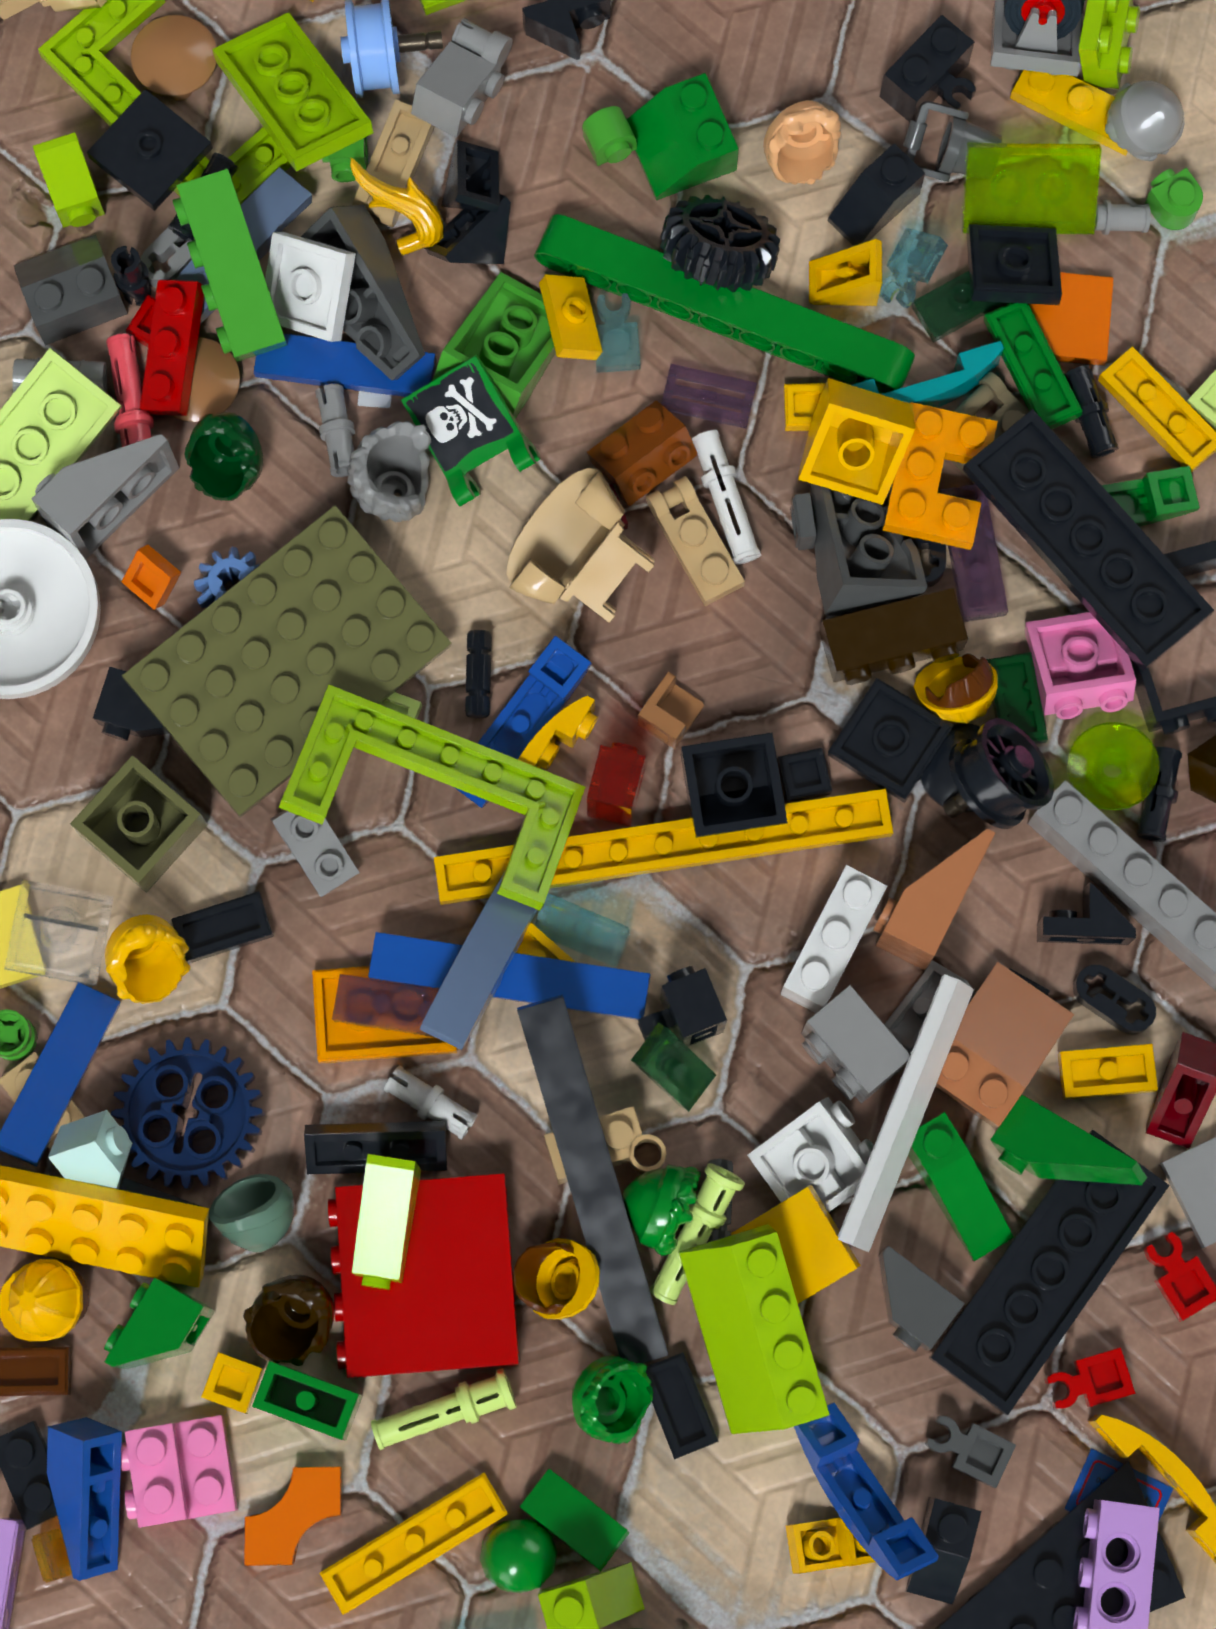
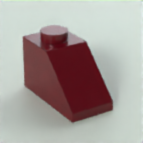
M1182 1032L1166 1066L1145 1133L1190 1149L1216 1094V1043Z

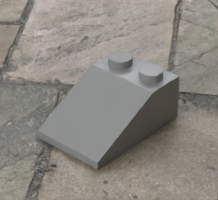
M162 434L63 467L56 475L50 474L39 483L35 490L36 495L32 498V501L46 525L68 539L86 560L179 469V466L168 440Z

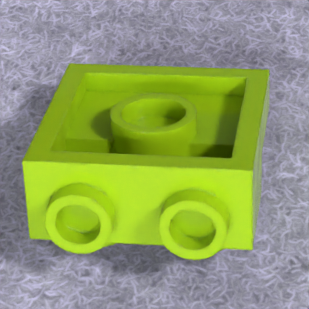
M1087 0L1079 43V55L1084 82L1094 87L1119 89L1123 73L1129 74L1133 49L1132 47H1127L1130 33H1137L1140 17V7L1133 6V0Z

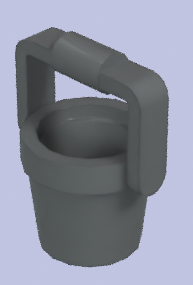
M931 101L922 102L918 108L916 119L910 120L903 143V146L907 147L905 154L914 162L916 152L920 150L927 127L925 121L929 109L952 116L942 137L936 170L919 166L925 172V176L949 182L951 173L990 178L999 157L1002 136L967 122L966 119L969 117V112Z

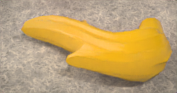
M351 158L350 167L356 181L372 197L368 207H385L396 210L409 218L416 228L415 233L396 240L402 256L423 248L432 247L443 238V219L440 211L411 177L408 178L407 188L395 187L375 178L355 159Z

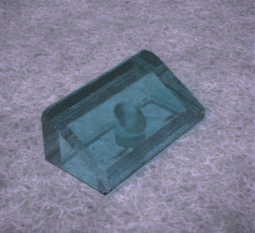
M549 893L535 922V926L552 941L611 966L619 964L630 938L629 927Z

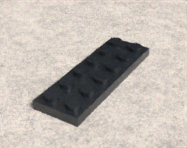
M1033 409L964 465L963 471L1142 671H1145L1214 612V609Z
M1091 1130L1089 1134L1127 1155L1096 1131ZM1140 1163L1138 1164L1147 1176L1143 1185L1055 1180L929 1359L1000 1412L1009 1415L1170 1185Z

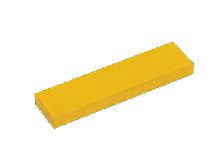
M484 1472L321 1571L319 1574L341 1613L344 1615L509 1513Z

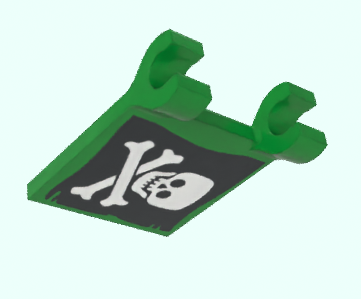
M478 354L401 399L416 426L423 424L426 426V432L431 437V443L428 448L444 473L451 494L459 507L481 494L478 485L468 472L508 449L512 461L519 472L541 460L535 446L520 429Z

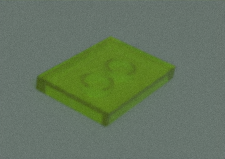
M967 143L962 232L967 233L969 224L1056 228V234H1094L1101 160L1100 144Z

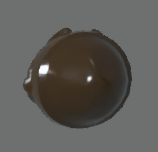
M288 1275L263 1285L262 1291L259 1292L252 1306L245 1309L243 1314L246 1322L247 1340L256 1355L267 1361L292 1363L295 1366H302L310 1353H321L323 1347L327 1344L334 1322V1304L330 1293L320 1282L305 1275Z

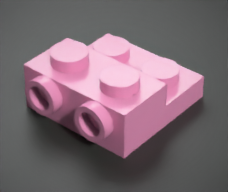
M1090 612L1026 622L1025 636L1035 667L1044 716L1056 714L1058 718L1067 720L1080 715L1083 709L1100 706L1105 712H1116L1123 709L1128 702L1134 700L1136 677L1129 655Z
M224 1415L125 1431L126 1442H122L121 1470H130L133 1490L125 1491V1506L129 1520L137 1518L138 1528L238 1510Z

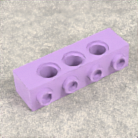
M1094 1499L1093 1509H1086L1083 1535L1084 1538H1090L1088 1558H1081L1078 1574L1079 1587H1085L1083 1607H1076L1073 1629H1148L1160 1508ZM1115 1538H1121L1128 1547V1557L1119 1566H1113L1106 1557V1547ZM1116 1587L1122 1593L1123 1606L1118 1613L1107 1615L1101 1607V1597L1107 1589Z

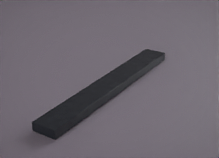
M562 994L518 1007V1015L586 1245L595 1255L600 1269L599 1289L619 1356L636 1364L669 1356L564 996Z

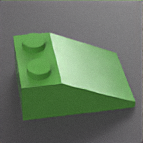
M500 272L443 349L433 380L478 354L513 417L516 418L527 403L556 353L542 294Z

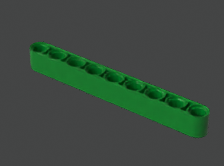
M560 214L551 216L534 254L535 259L540 264L566 276L582 277L587 284L849 385L874 379L879 394L903 388L915 359V354L910 349L897 342L752 287L750 291L738 287L736 292H731L723 287L716 291L714 286L708 284L700 286V282L693 278L685 279L683 271L673 270L671 268L672 262L663 258L664 253Z

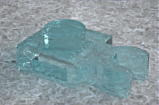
M906 228L886 265L893 274L882 282L879 296L886 303H891L894 295L899 291L895 299L902 307H910L916 296L914 288L916 283L920 281L928 284L948 247L946 242L939 236Z
M627 293L622 294V306L616 311H611L605 306L604 295L598 296L597 313L605 324L596 325L603 351L598 359L595 360L596 373L640 370L637 322L624 323L630 314V298Z

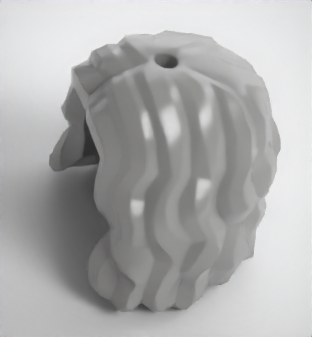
M397 421L387 428L379 427L371 431L370 435L364 436L357 450L351 452V464L348 466V473L350 475L348 476L347 483L351 485V494L365 513L374 514L381 520L391 519L394 522H401L403 520L409 521L423 511L425 494L429 485L428 466L430 461L425 449H428L431 443V437L426 432L424 424L415 426L410 421ZM399 493L401 497H396L394 494Z

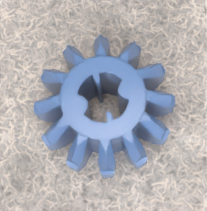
M232 546L226 559H223L218 551L212 553L215 562L213 566L207 563H200L199 570L204 577L194 580V587L196 591L202 593L197 598L201 608H207L226 593L224 585L231 580L234 585V579L241 581L261 565H255L256 556L253 552L249 551L240 559L238 549Z

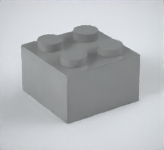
M850 985L806 1022L801 1033L805 1038L802 1046L809 1056L818 1065L825 1061L836 1075L832 1078V1081L839 1091L848 1100L856 1097L861 1104L906 1066L910 1057L907 1050Z

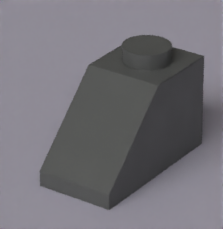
M887 1246L878 1257L888 1322L897 1328L893 1336L914 1352L917 1351L919 1346L926 1351L931 1350L965 1303L890 1246Z

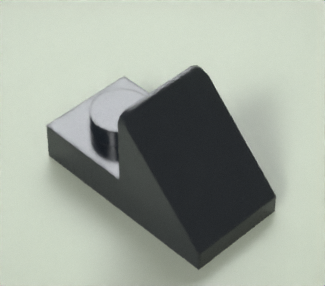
M547 0L522 8L525 34L573 59L579 60L580 43L575 29L580 27L582 29L595 28L602 24L604 20L610 19V0Z
M1090 882L1083 889V918H1077V912L1073 910L1049 911V917L1043 916L1037 923V942L1129 945L1136 938V928Z

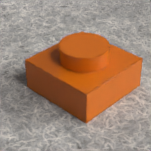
M147 544L137 550L121 582L152 609L156 610L166 603L182 572Z

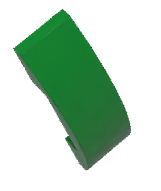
M1190 466L1149 472L1142 479L1102 485L1139 527L1198 511L1200 508Z

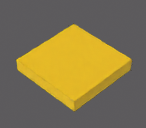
M812 1184L731 1233V1235L767 1224L777 1231L798 1304L861 1266L849 1245L838 1240L840 1230Z

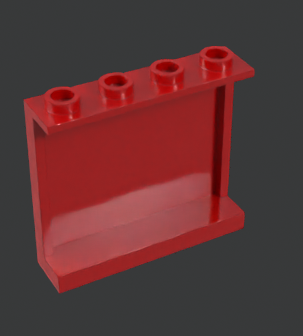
M505 1173L419 1180L402 1283L391 1281L390 1290L362 1286L363 1277L355 1276L352 1273L363 1185L335 1187L336 1198L328 1199V1218L330 1227H338L339 1246H331V1266L333 1274H341L342 1293H334V1314L336 1322L344 1321L345 1336L344 1341H337V1362L339 1370L347 1369V1378L358 1379L360 1377L520 1365Z

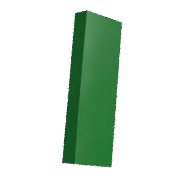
M1010 303L985 314L984 322L994 342H1002L1004 350L1001 356L1029 412L1033 409L1051 430L1080 417L1083 411L1029 304Z

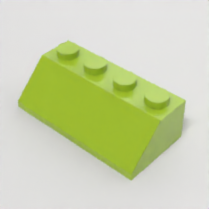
M767 1224L679 1251V1257L730 1433L740 1434L784 1430L829 1416L830 1414L777 1231Z

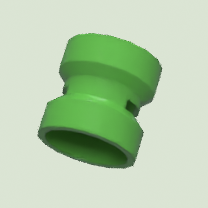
M8 1009L1 1010L0 1057L9 1061L23 1060L31 1055L36 1047L38 1039L36 1029L32 1022L18 1012Z

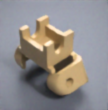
M588 467L573 473L557 485L541 503L514 543L508 558L507 576L511 582L509 588L518 593L551 604H555L558 599L568 602L574 595L610 623L615 616L616 608L607 602V599L635 563L649 573L654 566L655 559L622 534L625 524L621 517L624 515L625 510L599 469Z

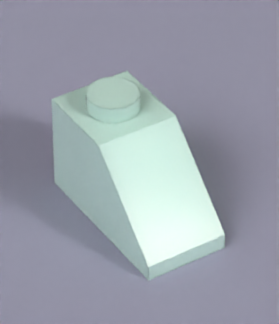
M108 1110L60 1126L48 1158L65 1179L119 1190L132 1142L125 1129L117 1124Z

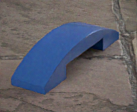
M554 636L529 669V676L488 728L478 744L518 759L536 733L563 709L589 670L592 662L560 638ZM457 789L481 808L489 802Z
M835 1403L827 1405L829 1416L794 1426L809 1464L828 1499L856 1540L882 1569L898 1581L938 1560L939 1555L913 1517L907 1520L903 1519L857 1451L860 1439Z

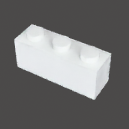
M848 865L845 866L780 995L814 1013H817L827 1005L887 885Z

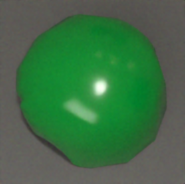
M515 1519L500 1522L484 1538L480 1562L486 1578L498 1588L507 1592L523 1593L540 1588L554 1573L558 1552L552 1535L544 1526H540L538 1522L529 1519Z

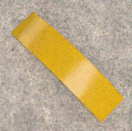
M1094 1415L1088 1421L1089 1424L1120 1458H1128L1138 1449L1199 1516L1186 1531L1216 1563V1506L1197 1477L1172 1451L1146 1432L1116 1418Z

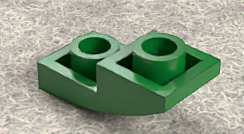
M551 1469L546 1471L520 1505V1508L526 1514L557 1536L566 1546L600 1572L630 1533Z

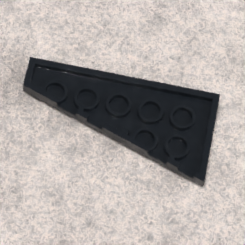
M1125 1461L1111 1476L1087 1494L1078 1505L1062 1519L1055 1522L1006 1565L997 1576L983 1588H980L964 1605L948 1619L941 1622L935 1629H1073L1076 1607H1083L1085 1587H1079L1078 1574L1081 1558H1088L1090 1538H1084L1083 1535L1086 1509H1093L1094 1499L1148 1506L1130 1462ZM1158 1531L1150 1612L1186 1598ZM1121 1538L1111 1540L1106 1547V1557L1113 1566L1121 1565L1128 1557V1547ZM1112 1587L1102 1594L1101 1607L1107 1615L1118 1613L1123 1606V1596L1116 1587Z

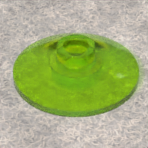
M1106 722L1088 728L1074 741L1068 754L1067 773L1071 785L1097 808L1123 810L1140 803L1153 790L1159 774V758L1151 740L1139 729L1124 723ZM1115 765L1120 769L1121 773L1119 776L1112 778L1108 777L1103 770L1106 766Z

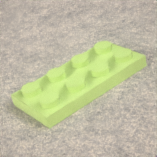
M51 348L48 349L0 409V519L31 521L39 512L32 501V498L36 495L35 490L39 483L50 474L56 475L63 467L79 462L123 407Z

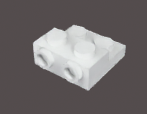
M829 1097L816 1103L747 1156L780 1202L785 1201L812 1184L827 1211L831 1212L855 1194L874 1144L868 1139L861 1142L850 1128L855 1124V1120L849 1109L841 1101L833 1104Z

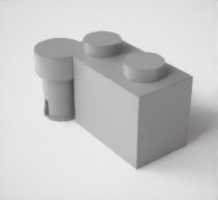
M463 18L454 31L452 42L448 43L416 83L411 114L457 138L467 124L474 125L481 115L486 99L488 97L494 99L499 93L505 75L500 73L501 67L511 50L512 38L497 30L491 33Z

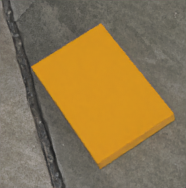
M370 966L312 970L317 1059L319 1064L457 1053L456 1047L420 1030L421 1024L439 991L438 989L369 979Z

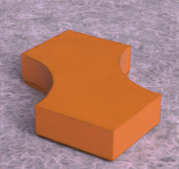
M293 1467L290 1485L282 1499L264 1513L245 1517L244 1566L294 1565L298 1544L308 1529L323 1519L342 1515V1467Z

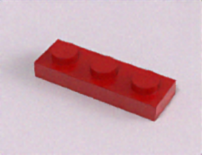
M158 280L139 410L147 411L153 415L187 416L204 301L201 287L203 284L198 281Z

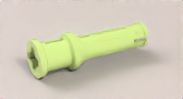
M707 1164L704 1170L707 1176L697 1193V1201L695 1204L689 1205L693 1221L684 1224L677 1237V1247L668 1255L654 1284L650 1287V1292L654 1297L670 1305H676L686 1283L678 1252L707 1243L713 1229H719L720 1226L725 1224L727 1220L724 1215L735 1192L741 1191L745 1185V1182L740 1177L715 1164Z
M504 1368L496 1370L495 1376L469 1385L466 1381L458 1383V1386L455 1387V1392L413 1406L379 1420H372L371 1427L379 1449L382 1450L387 1446L426 1434L465 1419L466 1423L471 1422L473 1424L479 1422L480 1416L504 1407L513 1410L517 1408L507 1374Z

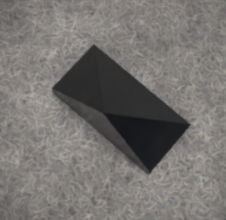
M457 140L454 146L441 207L497 212L500 206L499 151Z
M499 194L500 206L497 212L463 209L443 229V238L434 246L424 249L429 255L449 263L504 264L511 202L505 195Z

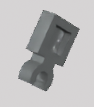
M937 1416L936 1422L948 1429L949 1438L942 1444L927 1438L925 1445L934 1452L946 1453L952 1451L957 1455L951 1467L992 1488H997L1016 1444L974 1423H971L965 1435L960 1432L957 1423L953 1419L946 1416Z

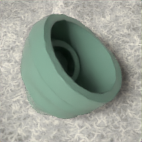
M268 1174L250 1175L237 1180L217 1196L209 1209V1218L221 1232L222 1236L228 1238L232 1244L251 1252H263L274 1247L289 1230L294 1217L293 1193L291 1188L278 1177Z

